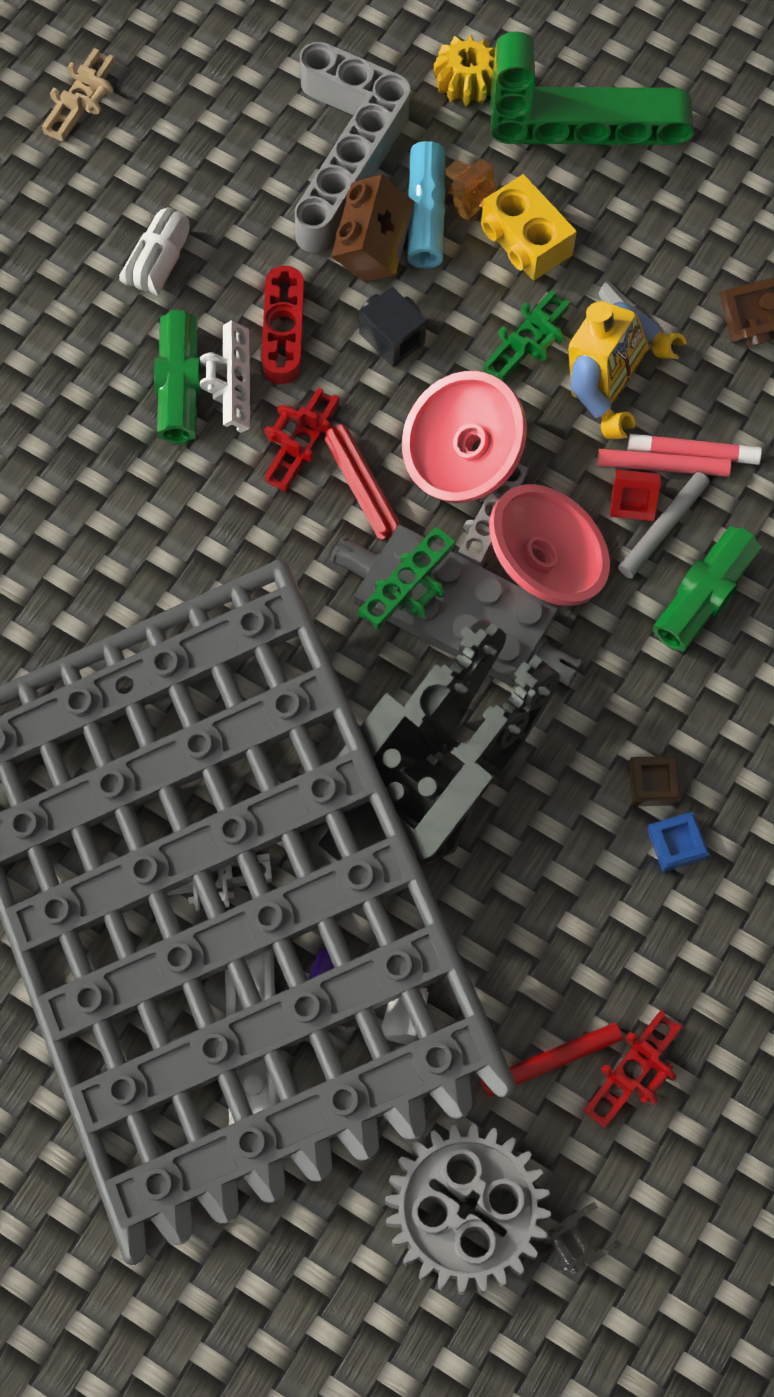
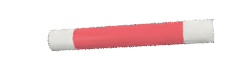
M629 434L627 451L731 459V462L759 465L761 460V447Z

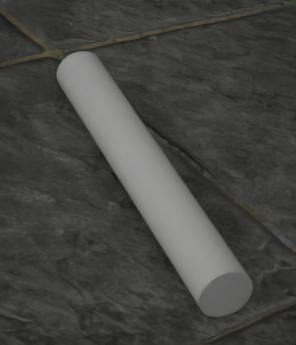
M696 472L618 566L622 575L627 578L634 577L709 485L710 481L706 475Z

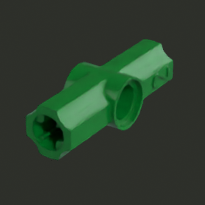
M170 310L168 314L160 316L159 357L155 358L154 365L155 394L158 397L157 434L158 439L168 441L170 444H186L187 441L196 439L197 397L201 396L198 318L187 313L186 310Z
M729 526L716 545L712 547L703 561L699 559L691 567L677 590L678 594L654 624L652 631L658 636L661 643L672 650L685 652L692 641L700 634L711 616L716 618L735 592L738 586L737 582L762 548L752 533L742 527L734 528Z

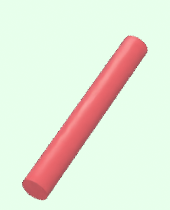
M598 449L597 466L687 474L701 472L704 475L729 477L731 459Z

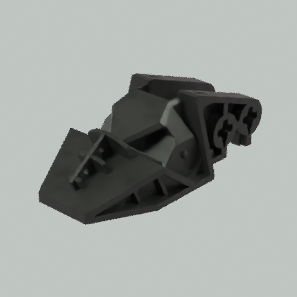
M481 619L470 628L465 626L460 634L464 638L459 646V655L447 661L441 667L436 664L405 705L386 692L360 726V730L421 867L456 851L476 802L490 784L498 785L560 681V674L537 655L529 663L523 661L514 673L517 677L515 679L517 686L510 698L501 706L497 704L494 708L489 706L483 713L485 721L468 743L464 744L461 742L458 747H454L451 751L453 755L460 759L462 764L458 774L438 760L435 755L444 744L448 746L452 741L450 738L506 642V633L487 619ZM346 745L335 759L349 753ZM371 801L344 812L360 851L387 839ZM325 821L314 826L310 847L330 864L341 860L342 857L327 822Z

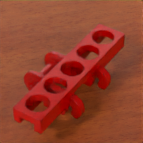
M318 387L306 408L301 407L299 411H296L291 406H278L277 412L280 417L274 427L267 426L264 429V434L270 442L281 444V449L264 476L265 483L287 492L303 463L310 462L313 459L314 453L311 450L321 433H326L331 427L329 420L340 403L339 396L334 394L332 397L324 393L322 388ZM327 401L329 404L323 413L315 409L318 402ZM288 421L297 424L291 436L282 432ZM305 425L313 428L314 430L308 429ZM299 435H307L311 442L307 446L302 447L300 443L294 440ZM286 454L296 457L293 464L285 462L284 457ZM279 469L288 471L282 481H277L273 477Z
M660 1010L638 1040L634 1033L629 1032L625 1039L632 1048L614 1072H612L613 1069L610 1066L603 1065L600 1071L607 1080L583 1112L603 1128H606L633 1091L641 1096L640 1101L646 1104L649 1102L657 1105L659 1100L655 1096L656 1092L666 1079L675 1081L677 1078L676 1074L672 1071L673 1066L670 1063L665 1065L658 1058L682 1026L679 1023L675 1024ZM659 1023L667 1025L670 1029L669 1034L663 1041L656 1039L652 1033ZM638 1052H640L642 1055H644V1056H645L646 1058H648V1059L642 1058V1057L639 1055ZM635 1061L641 1066L642 1073L638 1078L633 1079L625 1075L623 1066L626 1062ZM653 1068L658 1073L646 1088L640 1082L649 1070ZM613 1083L624 1091L620 1098L612 1096L609 1092V1088ZM601 1099H606L612 1104V1109L606 1117L597 1115L594 1110Z

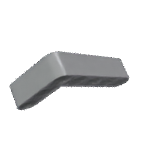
M312 42L306 45L300 53L301 88L310 97L353 115L295 208V236L297 244L304 251L318 253L326 250L336 237L351 183L375 175L408 122L410 84L401 75L330 44Z

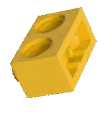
M524 174L483 200L481 226L484 233L491 241H497L507 252L514 267L518 270H524L533 281L573 256L577 231Z

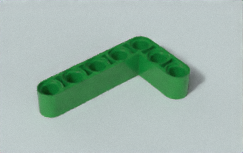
M515 31L502 35L496 42L490 98L492 137L500 143L678 145L687 142L694 134L691 95L684 89L534 87L535 55L532 37L524 32Z

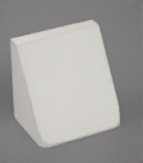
M422 987L420 991L427 1005L429 992H427V988ZM400 997L389 1002L381 1027L386 1040L405 1045L417 1041L418 1035L402 998Z

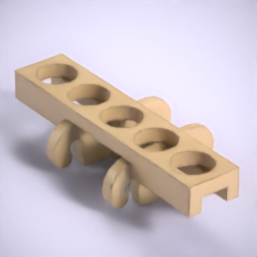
M94 48L84 64L80 65L78 71L74 63L71 62L68 65L67 71L76 81L68 92L63 90L61 96L56 88H53L50 92V97L57 104L42 125L44 134L64 142L84 110L92 114L100 113L101 107L98 103L104 95L110 96L114 90L109 81L105 80L115 65L113 55L109 54L106 57L101 55L98 49ZM102 62L103 64L98 71L92 69L95 63ZM77 92H84L87 96L82 95V94L77 93ZM64 108L71 110L68 116L62 114ZM63 122L58 131L52 129L54 123Z

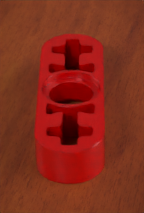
M286 265L273 268L267 274L265 280L262 370L265 377L275 384H288L294 381L301 371L304 279L299 270ZM281 283L290 284L288 303L281 302ZM279 317H288L295 322V326L287 332H278L272 328L271 324ZM278 346L286 347L285 367L281 368L276 366Z

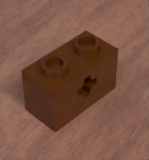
M383 174L351 183L346 196V204L340 226L336 232V240L331 257L363 282L396 275L415 201Z

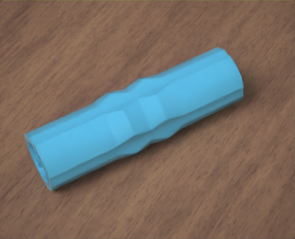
M433 141L418 142L410 149L408 196L415 203L408 226L407 260L411 265L418 268H433L440 265L443 261L445 149L442 145Z

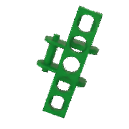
M551 290L532 311H530V304L525 302L521 306L520 311L527 320L510 336L507 334L509 332L508 329L504 326L498 331V335L503 343L484 363L483 371L503 382L528 354L539 361H546L548 358L546 350L554 342L560 344L564 341L561 329L554 325L569 310L570 301L567 299L565 301L561 300L556 296V292ZM548 304L558 306L552 315L548 314L544 309ZM529 332L535 339L533 341L529 337L523 338L520 334ZM546 336V338L540 344H538L542 340V338ZM509 347L517 352L513 358L506 354V350ZM496 361L507 363L500 372L493 369L492 365Z
M435 527L410 554L403 553L400 556L401 564L385 581L378 580L375 583L376 591L358 609V616L362 619H367L377 631L397 609L402 611L407 607L411 615L424 618L427 615L424 607L435 595L440 598L445 595V591L442 588L443 584L432 579L431 572L455 548V541ZM438 538L445 542L446 546L441 551L436 552L429 548ZM423 554L427 555L431 560L427 566L418 561ZM403 570H410L416 576V579L412 583L406 584L398 579V575ZM420 583L427 591L416 601L409 593ZM392 586L397 587L400 590V592H398ZM378 602L382 603L386 611L381 616H373L369 613Z

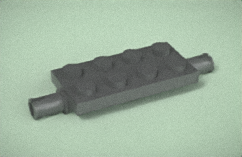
M399 524L382 552L380 551L375 554L348 540L347 537L342 536L338 541V544L341 546L336 545L334 547L330 562L338 564L364 578L354 594V604L361 607L376 591L375 583L378 580L385 581L401 564L400 556L403 553L410 554L425 537ZM433 543L429 548L432 551L438 552L444 547ZM452 551L431 572V578L443 584L442 588L445 591V595L442 598L436 595L424 607L427 615L424 618L417 615L413 616L410 614V610L405 607L402 611L397 609L387 620L455 657L459 655V646L464 638L460 632L465 626L470 628L481 619L493 622L506 633V642L488 674L513 688L516 685L515 679L517 678L514 673L523 661L529 663L535 655L560 674V681L568 687L572 684L573 676L576 677L583 662L581 659H576L547 644L548 638L545 636L557 616L558 606L531 595L521 587ZM425 554L418 559L425 566L431 562L430 558ZM403 570L399 573L398 579L403 583L409 584L416 579V576L410 570ZM419 583L409 595L417 601L427 589ZM392 586L394 589L400 592V590L397 587ZM378 602L370 612L381 616L386 611V608L382 603Z

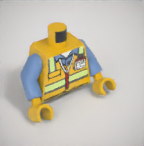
M598 301L587 308L586 319L570 341L568 350L571 394L573 397L578 398L595 418L601 417V432L605 438L612 440L627 438L623 429L635 428V418L629 412L614 413L611 407L649 350L648 343L652 342V350L656 357L660 359H679L673 353L671 344L686 346L687 341L684 335L680 333H661L659 331V324L641 310L624 302L610 304Z

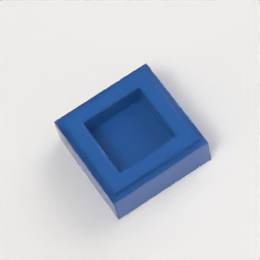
M693 812L648 825L647 832L663 873L708 859L710 854Z

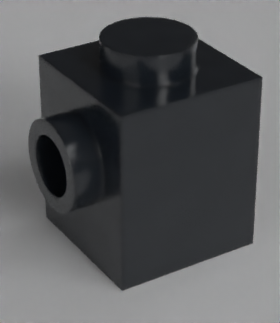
M393 286L381 295L375 294L371 296L359 310V334L392 367L425 344L427 320L421 315L417 304L410 297H403Z

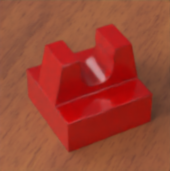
M616 469L610 502V517L654 521L661 484L660 474Z

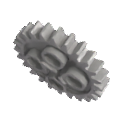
M472 1123L467 1137H461L456 1125L452 1124L450 1126L449 1139L445 1141L433 1130L430 1133L431 1147L429 1149L417 1141L413 1143L412 1148L417 1157L416 1161L405 1157L399 1159L398 1164L406 1173V1176L391 1175L389 1179V1184L399 1190L400 1194L390 1195L385 1198V1205L398 1209L397 1214L386 1219V1226L401 1228L402 1231L392 1240L393 1247L409 1246L410 1250L403 1259L405 1266L412 1264L418 1259L423 1263L419 1279H425L432 1271L438 1273L437 1288L439 1290L445 1287L449 1278L456 1279L458 1294L463 1295L468 1281L474 1280L480 1294H483L486 1291L487 1278L491 1276L502 1288L506 1285L504 1271L506 1268L518 1276L523 1274L524 1268L518 1258L520 1255L531 1260H535L538 1253L529 1241H544L547 1237V1233L535 1225L536 1222L549 1220L551 1217L550 1211L537 1207L538 1202L548 1198L550 1195L549 1190L534 1189L533 1185L541 1178L543 1172L541 1169L526 1171L524 1167L532 1154L528 1151L515 1157L512 1154L516 1141L515 1138H510L503 1146L496 1144V1128H492L486 1139L479 1138L476 1124ZM454 1161H465L473 1167L475 1178L467 1184H457L449 1178L447 1167ZM432 1180L438 1181L450 1194L461 1202L465 1203L470 1197L478 1202L475 1208L477 1214L496 1225H500L505 1229L506 1235L503 1237L498 1236L487 1224L473 1214L468 1215L466 1219L460 1218L457 1215L460 1207L459 1204L446 1195L433 1190L429 1186V1182ZM497 1190L510 1192L516 1200V1210L510 1214L495 1212L489 1203V1195ZM427 1202L440 1204L445 1210L446 1221L440 1226L428 1227L420 1221L418 1209ZM469 1232L480 1233L487 1240L488 1252L479 1258H472L462 1251L460 1238Z

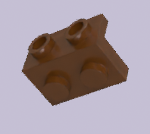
M774 278L719 292L731 343L746 339L747 347L773 340L771 332H774Z

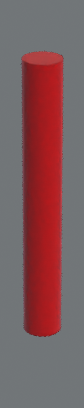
M613 1022L512 1065L509 1068L516 1086L623 1040L618 1025ZM480 1079L486 1096L489 1098L495 1095L485 1082Z

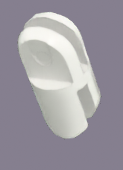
M167 207L161 209L155 215L148 230L141 236L121 271L119 281L128 286H135L142 291H150L158 296L180 257V250L189 233V218L181 210L175 211L174 208Z

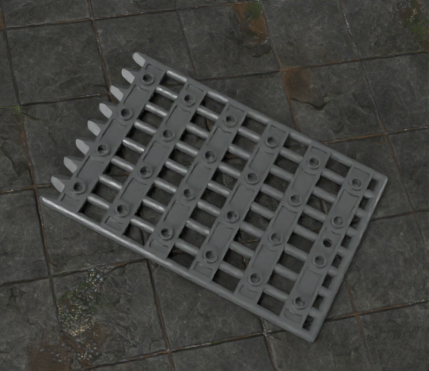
M275 560L0 686V706L18 698L21 699L23 705L0 716V780L10 804V808L0 812V918L119 1249L127 1264L136 1265L144 1259L146 1253L144 1223L150 1220L169 1243L175 1245L185 1244L192 1234L191 1202L198 1199L216 1222L221 1224L232 1223L239 1212L237 1181L243 1178L261 1200L268 1203L280 1201L286 1189L285 1159L291 1157L309 1180L315 1182L325 1181L332 1171L330 1139L336 1136L356 1159L361 1161L372 1160L379 1149L377 1118L383 1115L403 1138L408 1140L420 1138L426 1127L423 1097L431 1095L448 1116L456 1119L465 1118L470 1113L473 1105L470 1076L476 1073L495 1095L508 1097L514 1094L516 1082L295 579L285 561ZM272 582L276 583L277 590L252 600L250 592ZM233 601L235 609L214 619H209L207 612ZM190 620L192 629L167 639L165 631ZM299 636L313 670L287 681L273 647ZM148 640L150 648L126 659L124 658L123 650ZM256 655L270 690L244 701L230 667ZM105 659L108 667L82 678L79 670ZM213 675L227 709L201 721L187 686ZM63 679L64 687L39 697L38 689ZM125 679L133 680L134 685L130 692L126 694L118 692V686L121 681ZM170 694L183 729L157 740L144 706ZM127 714L140 749L114 760L101 725ZM334 717L349 753L323 765L308 728ZM84 733L97 768L71 780L58 745ZM291 737L305 773L279 785L264 748ZM41 753L54 788L28 799L15 764ZM247 757L262 793L235 805L220 768ZM203 777L218 813L191 825L177 788ZM160 797L174 833L147 845L133 808ZM371 801L387 839L360 851L344 812ZM116 816L130 853L103 864L90 827ZM326 821L342 859L315 871L300 832ZM72 836L86 873L59 884L46 847ZM282 841L297 880L270 891L255 853ZM29 856L42 893L16 904L3 867ZM238 861L253 900L226 911L211 873ZM193 881L208 920L181 932L167 893ZM408 887L425 928L398 939L381 899ZM149 901L164 940L137 952L122 913ZM363 908L380 948L353 960L336 920ZM105 921L119 960L92 972L78 933ZM318 928L334 969L307 981L291 940ZM61 942L74 981L48 992L34 953ZM273 949L289 989L262 1001L246 960ZM228 969L244 1009L216 1021L201 981ZM448 977L465 1019L437 1031L420 988ZM183 989L199 1030L171 1042L156 1001ZM401 997L419 1040L391 1052L374 1009ZM138 1010L153 1051L126 1062L111 1021ZM356 1018L373 1060L345 1073L328 1030ZM93 1030L108 1071L81 1083L66 1042ZM310 1039L327 1081L299 1093L282 1051ZM264 1059L281 1102L253 1114L236 1071ZM218 1080L235 1123L207 1135L191 1092ZM173 1101L189 1144L161 1156L145 1113ZM127 1121L142 1165L115 1176L100 1133Z

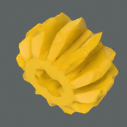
M471 34L466 41H462L454 36L450 45H441L436 62H434L433 74L437 80L436 85L439 93H447L450 103L457 99H462L465 107L468 106L471 100H476L483 105L487 96H491L495 48H489L490 45L487 38L476 42Z

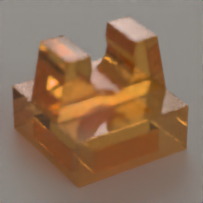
M479 159L472 166L456 160L445 169L446 175L454 180L448 186V192L453 196L455 213L467 221L483 208V200L496 192L493 166L482 159Z

